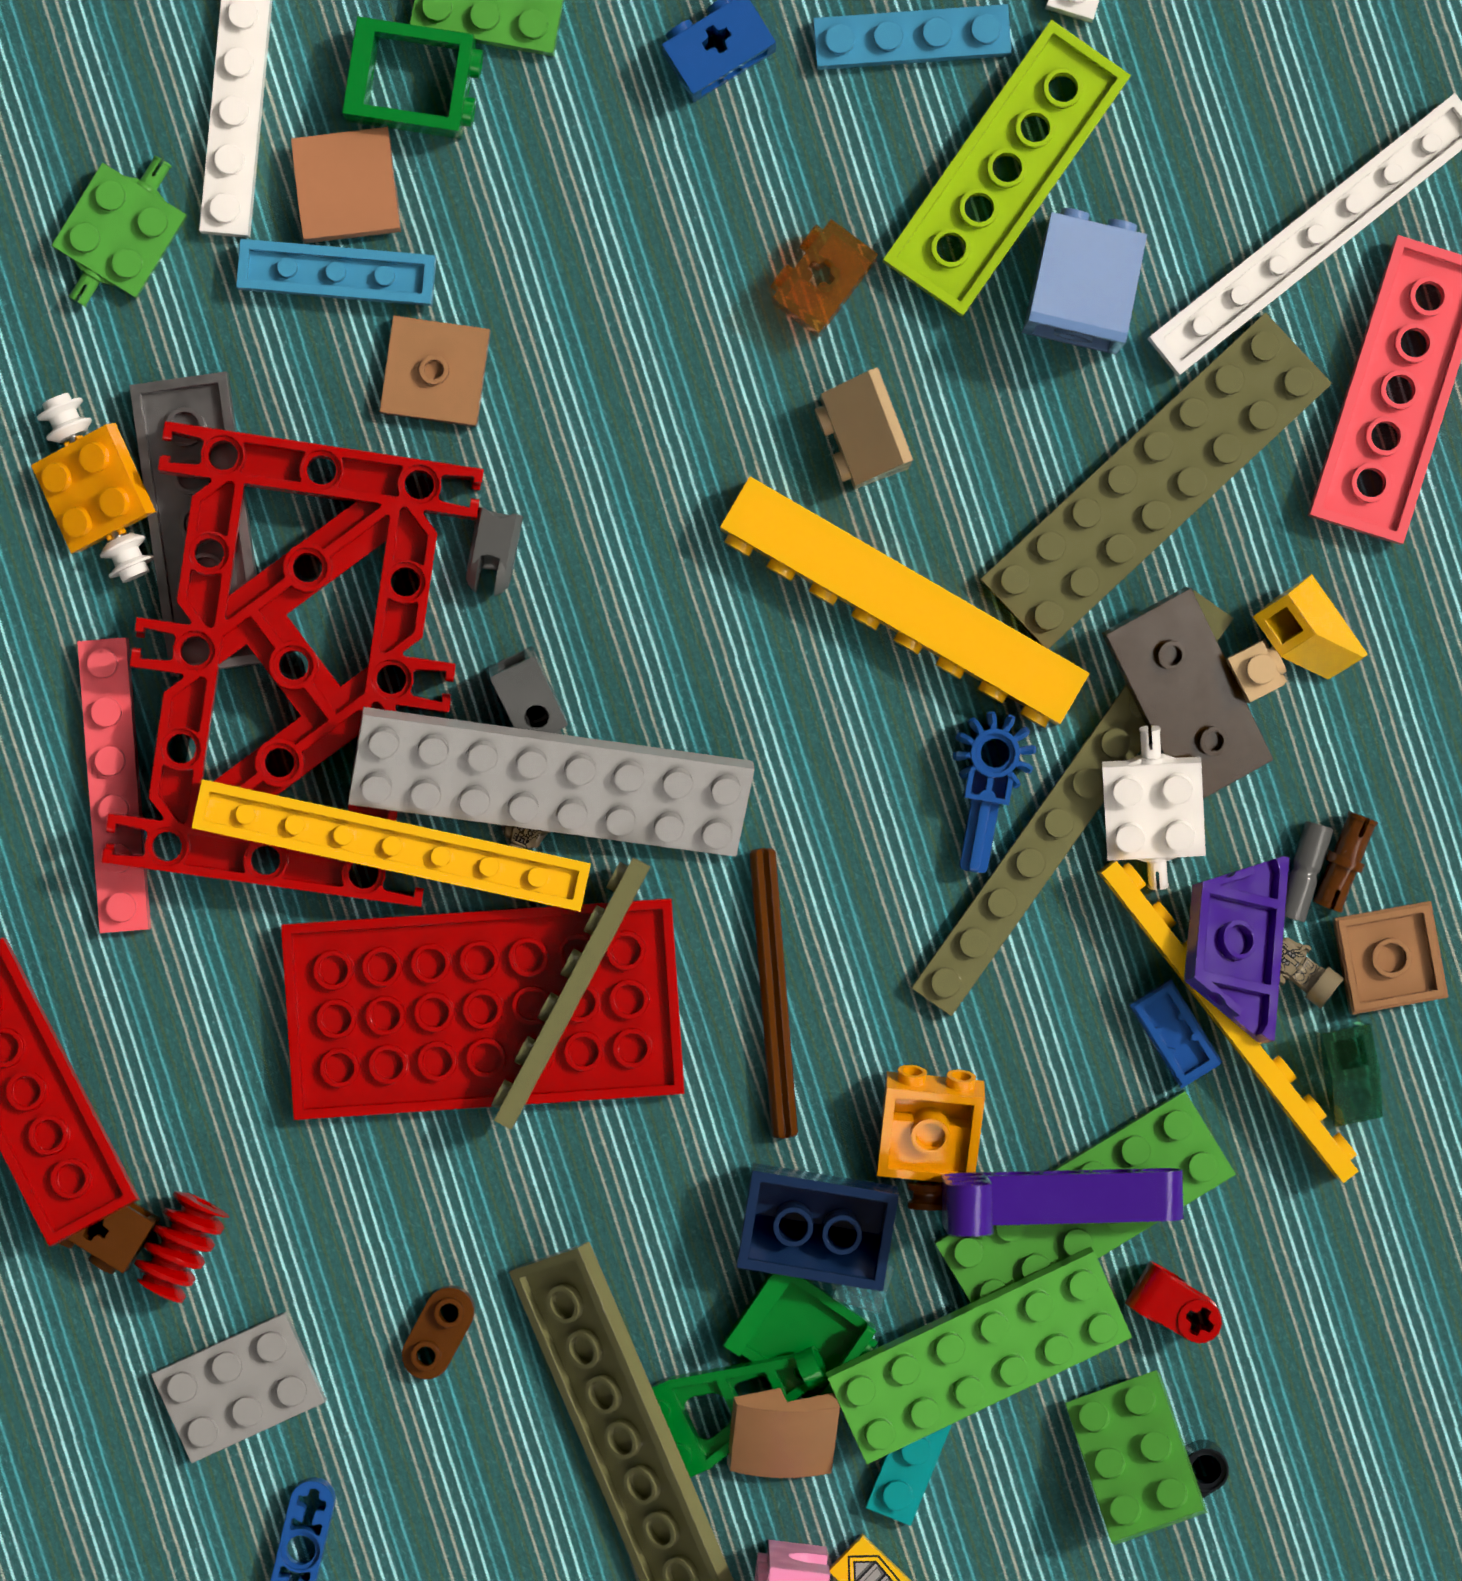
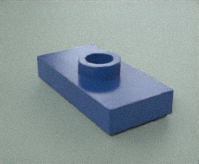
M1171 979L1128 1004L1181 1089L1223 1063Z

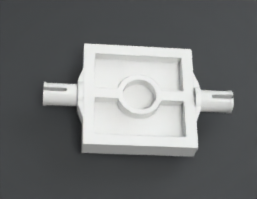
M1151 725L1152 744H1149L1148 726L1139 728L1141 755L1124 761L1102 762L1107 861L1137 859L1147 862L1148 888L1157 890L1156 872L1158 871L1160 890L1169 887L1167 861L1177 857L1206 856L1201 757L1175 758L1161 754V728Z

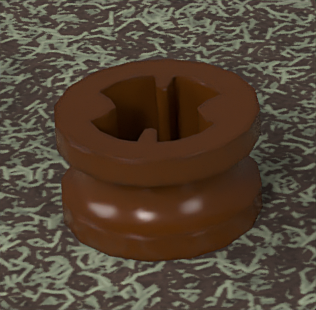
M941 1182L908 1183V1190L913 1193L912 1200L908 1201L909 1209L942 1211Z

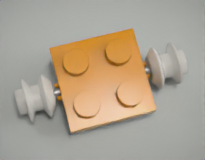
M69 393L55 396L42 404L44 412L39 414L37 419L39 421H49L53 428L46 436V439L52 442L63 443L65 447L32 464L31 467L70 553L82 552L107 539L110 542L103 548L100 558H110L113 560L115 568L109 574V578L120 576L123 583L137 579L150 571L147 564L154 560V556L142 555L139 546L146 539L144 535L127 534L125 528L155 513V508L116 423L105 424L83 436L82 434L87 431L92 422L91 418L80 417L76 410L83 402V399H71Z

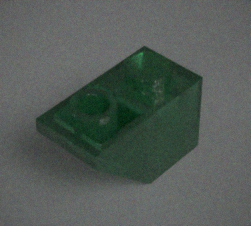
M1359 1021L1315 1030L1314 1035L1333 1126L1338 1127L1383 1117L1381 1071L1371 1024Z

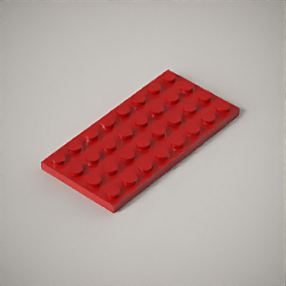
M672 898L636 900L632 902L525 1105L685 1094ZM609 902L582 904L581 912L556 906L282 924L281 934L294 1120L493 1107L491 1104L503 1081L506 1079L514 1083L522 1068L521 1065L514 1061L527 1036L537 1040L545 1022L537 1017L549 994L552 992L560 996L568 979L560 974L573 949L583 953L592 936L583 930L595 907L598 905L606 909Z

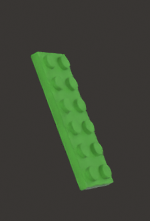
M1184 1090L1050 1170L1183 1169V1207L1236 1175ZM1157 1222L993 1225V1234L951 1236L945 1234L934 1242L968 1299L973 1303L1088 1247H1091L1095 1251L1097 1258H1100Z
M1088 1247L825 1372V1375L866 1464H869L1127 1341L1132 1336L1095 1251Z

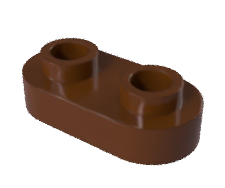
M454 1285L443 1286L437 1289L426 1303L402 1350L403 1364L413 1376L420 1379H433L440 1376L450 1364L475 1316L474 1300L465 1289ZM450 1303L457 1307L459 1315L455 1320L450 1321L442 1317L441 1307L444 1304ZM421 1347H430L435 1352V1360L431 1363L421 1362L417 1355L418 1350Z

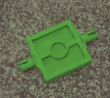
M154 155L151 163L139 180L124 176L102 162L51 245L56 250L73 259L83 271L68 297L86 307L100 282L116 286L136 299L139 297L188 217L187 214L167 203L157 191L169 169L172 168L166 161L162 163V159Z

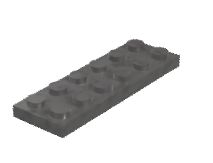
M226 371L129 385L143 484L156 511L148 516L162 620L167 622L191 624V620L177 603L191 499L194 494L211 483V481L159 473V458L162 454L171 456L170 463L199 464L204 444L201 441L175 435L174 440H171V442L163 441L164 423L168 421L237 432L229 373ZM229 444L215 446L210 454L211 464L220 470H227L233 467L238 459L237 450ZM245 492L230 595L257 575ZM213 540L201 543L196 551L198 563L207 568L217 566L224 556L223 547ZM164 633L168 660H171L173 658V645L176 637ZM199 637L187 640L182 648V656L190 665L204 663L210 654V647L207 641ZM245 645L219 665V669L261 664V662L249 646ZM170 673L171 676L182 675V674Z

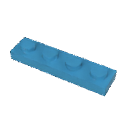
M1008 4L819 17L813 20L817 70L1009 57L1012 53Z
M240 239L236 288L245 291L433 306L437 258L435 255Z

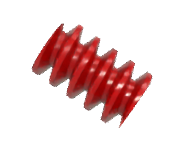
M174 1191L173 1196L182 1205L181 1209H164L163 1213L172 1222L171 1227L155 1225L153 1230L162 1238V1243L146 1242L144 1248L153 1256L152 1261L136 1259L134 1264L144 1274L142 1279L137 1278L141 1285L168 1300L182 1303L186 1298V1294L179 1285L192 1286L196 1280L189 1268L201 1269L205 1264L203 1256L198 1251L211 1252L215 1244L208 1234L220 1235L225 1229L223 1223L216 1216L230 1217L222 1209L199 1196Z

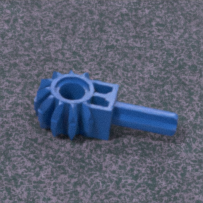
M994 711L987 712L986 714L988 728L986 730H983L976 718L973 717L968 720L969 727L976 736L971 738L965 733L958 732L955 739L960 743L970 745L969 752L956 751L952 754L953 760L962 761L970 759L971 762L970 765L961 769L958 773L961 779H965L962 797L971 799L959 866L965 871L975 873L987 872L1000 804L1009 805L1012 787L1016 789L1021 785L1019 779L1012 771L1015 767L1028 774L1033 770V766L1019 761L1020 754L1032 755L1036 753L1035 746L1026 745L1019 747L1018 741L1030 734V730L1027 727H1023L1013 735L1010 734L1009 731L1015 722V717L1010 714L1005 717L1001 729H997V717ZM990 739H999L1007 747V758L998 767H989L981 758L982 746Z

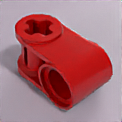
M1149 1261L1125 1301V1304L1137 1313L1161 1326H1166L1194 1343H1207L1213 1340L1219 1334L1222 1326V1316L1211 1298L1188 1285L1186 1281L1152 1261ZM1202 1307L1207 1308L1205 1313L1210 1323L1207 1326L1198 1324L1195 1329H1192L1187 1313L1190 1310L1198 1313Z

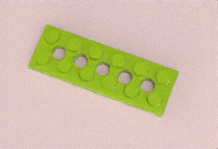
M1050 20L884 257L883 263L957 315L963 317L1128 82L1131 75L1062 26ZM1059 76L1071 79L1076 86L1075 97L1067 102L1055 100L1049 92L1051 80ZM1030 116L1042 118L1048 126L1047 137L1039 142L1027 140L1021 132V123L1024 119ZM1002 156L1014 158L1020 165L1019 177L1011 182L999 180L993 172V163L996 159ZM973 196L987 198L993 209L991 217L983 222L971 220L965 212V203ZM945 236L959 238L965 248L963 257L955 262L943 260L937 252V243L941 238Z

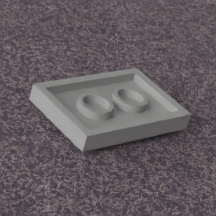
M287 1311L151 1374L191 1463L321 1405L327 1400Z

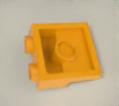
M902 1065L898 1068V1072L887 1071L877 1176L941 1182L942 1174L976 1172L985 1103L984 1081L976 1080V1076L972 1072L960 1069L948 1071L946 1077L927 1075V1071L917 1065Z

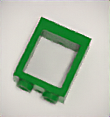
M357 16L342 114L346 121L351 123L462 139L464 126L472 127L474 122L476 98L469 97L471 79H480L484 50L476 49L477 43L474 34ZM380 38L459 50L449 117L369 105Z

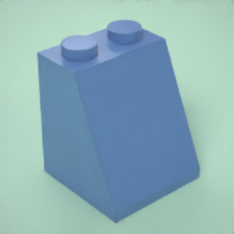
M1061 208L1060 214L1051 212L1047 220L1022 333L1116 355L1126 343L1147 234L1136 232L1137 225L1124 220L1109 219L1108 225L1089 221L1090 214L1077 209Z

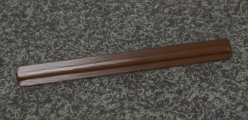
M760 848L751 850L750 866L771 1133L774 1138L780 1139L795 1137L798 1133L776 852L773 848Z

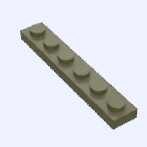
M635 857L632 858L629 866L619 862L606 887L614 891L606 909L598 905L595 907L583 930L592 936L583 953L573 949L560 974L568 979L560 996L552 992L549 994L537 1017L545 1022L537 1040L527 1036L514 1061L522 1066L514 1083L506 1079L503 1081L491 1106L499 1109L494 1119L495 1122L509 1129L514 1127L649 872L650 865Z

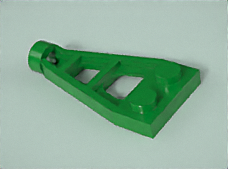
M811 1346L791 1355L670 1376L651 1385L691 1478L712 1468L730 1453L731 1420L726 1427L713 1437H700L685 1408L686 1401L689 1398L710 1393L721 1395L724 1397L732 1414L734 1397L738 1396L734 1386L739 1382L758 1376L767 1377L772 1388H781L786 1401L789 1402L796 1400L809 1389L812 1390L827 1383L828 1380L825 1372L828 1371L816 1347ZM796 1365L798 1367L802 1379H799L795 1375L794 1368Z

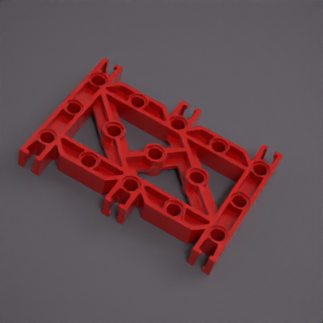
M165 421L163 441L171 442V440H174L175 435L201 441L204 444L199 464L170 463L171 456L162 454L159 458V473L211 481V483L194 494L191 499L177 603L189 617L191 624L136 618V637L145 638L146 629L174 635L176 639L173 645V658L171 660L142 659L141 649L132 648L130 667L183 675L180 681L163 694L149 799L163 816V819L108 813L106 832L115 833L118 824L143 829L147 832L145 854H114L115 844L106 843L101 862L421 907L424 888L415 887L413 895L384 889L383 883L386 878L384 869L377 868L378 876L372 885L359 887L349 877V870L354 864L352 862L191 827L201 782L204 778L219 665L245 645L249 646L301 716L213 782L278 795L359 734L363 707L397 711L396 706L449 713L451 694L442 693L441 702L411 694V688L414 683L413 673L414 671L445 672V681L454 682L456 664L407 657L403 655V652L423 638L437 532L424 516V513L475 521L477 519L480 499L471 498L469 507L441 501L439 499L441 479L472 480L471 489L480 491L484 469ZM219 444L232 445L238 452L237 462L227 470L217 469L210 462L211 451ZM318 458L330 460L336 468L335 477L327 484L314 483L307 474V469L311 462ZM414 473L427 475L433 483L432 493L424 499L411 497L405 489L406 479ZM245 486L354 502L230 595ZM213 540L223 547L224 556L217 566L207 568L198 563L196 551L201 543ZM386 542L368 667L340 687L287 614ZM303 555L315 556L321 562V575L312 582L299 580L293 572L295 561ZM401 569H408L417 575L419 588L415 594L401 596L393 590L391 578L395 572ZM194 637L204 639L210 647L208 659L200 665H190L182 656L184 643ZM296 651L306 657L308 669L303 677L291 680L282 675L279 664L285 654ZM386 666L399 667L405 675L404 688L395 694L382 691L377 683L378 672ZM179 734L188 735L196 745L194 757L186 763L174 761L168 753L170 740ZM276 748L288 750L294 758L293 770L284 777H276L268 772L266 768L267 755ZM348 805V811L393 821L397 819L398 811ZM163 832L176 834L182 843L179 856L173 860L160 858L154 850L155 839ZM261 846L273 847L280 856L279 867L276 871L269 874L258 872L252 864L253 852Z

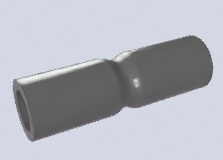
M1305 821L1293 859V870L1288 876L1285 917L1305 923L1317 885V874L1322 869L1334 829Z

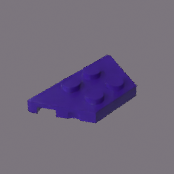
M1285 856L1192 885L1184 981L1259 1043L1275 1041L1289 871V857Z

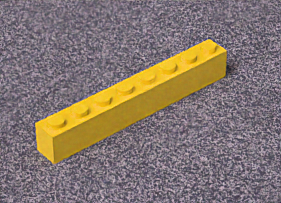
M749 476L720 526V531L728 535L724 543L748 557L755 550L769 558L770 561L766 567L789 581H792L795 574L812 583L809 592L832 606H834L837 599L855 608L851 617L874 630L878 628L880 623L897 633L893 639L897 644L917 655L922 648L939 657L935 664L937 667L958 679L962 678L964 672L981 681L978 687L980 692L1002 704L1006 697L1024 706L1020 715L1043 728H1046L1049 721L1055 725L1061 724L1090 674Z

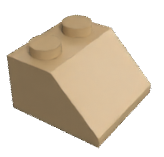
M878 367L821 393L820 401L822 406L816 408L815 413L824 436L833 434L840 452L832 454L842 482L850 479L855 490L909 469L913 458Z

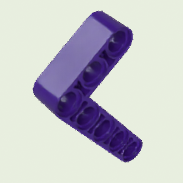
M1139 1168L970 1172L941 1175L942 1225L947 1234L951 1236L993 1234V1225L1162 1222L1184 1219L1183 1169Z

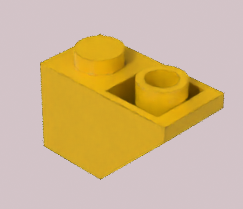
M1312 574L1277 596L1253 616L1280 657L1325 679H1331L1368 655Z

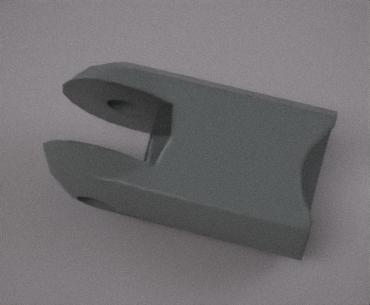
M478 508L466 571L468 585L475 593L479 586L482 568L497 571L494 597L502 594L509 587L523 521L522 515H507L488 511L486 508Z

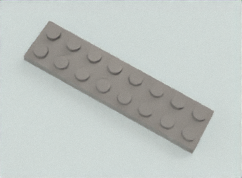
M363 707L348 795V805L736 857L755 768L751 760Z

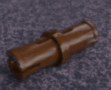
M1348 811L1347 819L1334 851L1328 850L1325 859L1329 861L1317 894L1313 898V902L1329 909L1331 908L1334 911L1343 912V906L1356 873H1362L1365 864L1361 863L1374 828L1375 826L1377 827V821Z

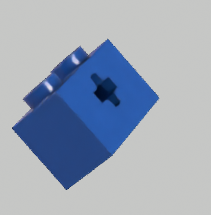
M717 0L707 8L709 15L695 24H692L690 19L683 21L666 33L665 36L668 41L662 44L663 55L693 103L776 52V41L750 0ZM714 35L718 40L727 37L725 40V51L719 53L715 47L706 51L708 48V37Z

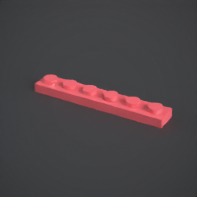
M129 638L77 641L100 933L148 930L151 929L147 869L101 862L106 843L115 844L114 854H145L143 829L118 824L115 833L106 832L108 813L143 817Z

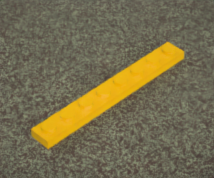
M204 779L201 782L191 827L580 912L591 863Z
M1112 860L1101 868L1097 873L1333 1176L1340 1182L1345 1183L1359 1172L1351 1162L1357 1156L1351 1145L1339 1132L1332 1137L1321 1123L1327 1115L1310 1094L1302 1098L1291 1085V1082L1297 1077L1287 1063L1279 1055L1272 1060L1260 1045L1262 1043L1253 1039L1184 981L1187 941L1181 944L1170 928L1176 922L1159 901L1151 905L1140 890L1146 886V883L1129 862L1121 867L1118 861Z

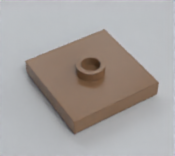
M393 315L380 413L477 427L491 330Z
M1431 901L1332 918L1348 1008L1351 1015L1448 998Z

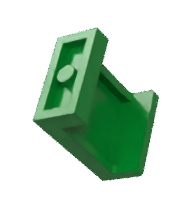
M768 1273L723 1339V1346L739 1357L742 1354L752 1362L795 1354L808 1347L815 1346L825 1363L827 1371H830L874 1350L878 1341L872 1338L876 1332L874 1324L810 1280ZM796 1365L794 1368L795 1375L799 1379H802L798 1367ZM829 1382L812 1390L809 1389L802 1396L809 1398L833 1393Z

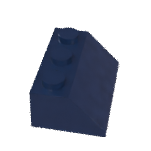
M753 1163L737 1268L883 1292L899 1198L897 1186Z

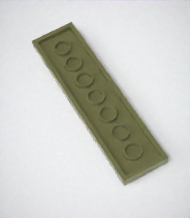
M1265 312L986 573L980 581L1040 645L1049 649L1332 383Z
M590 1241L520 1265L509 1271L639 1580L734 1581Z

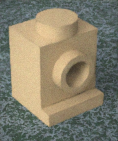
M1265 639L1225 658L1246 703H1250L1282 687L1287 682L1283 675L1286 673V668L1279 653L1273 646L1269 648Z

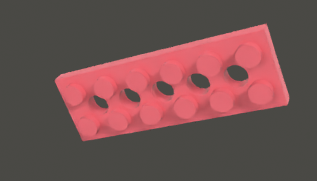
M1400 235L1394 238L1307 516L1398 545L1404 544L1462 359L1461 254ZM1430 284L1439 290L1441 303L1436 310H1424L1417 304L1415 294L1420 285ZM1406 331H1418L1425 337L1427 347L1422 356L1411 357L1402 350L1401 338ZM1402 377L1410 383L1412 395L1407 403L1398 404L1389 399L1386 393V386L1391 378ZM1386 423L1396 430L1397 443L1393 449L1381 450L1374 445L1371 435L1373 428L1377 424ZM1363 470L1376 471L1382 478L1383 487L1376 497L1363 495L1357 487V478Z

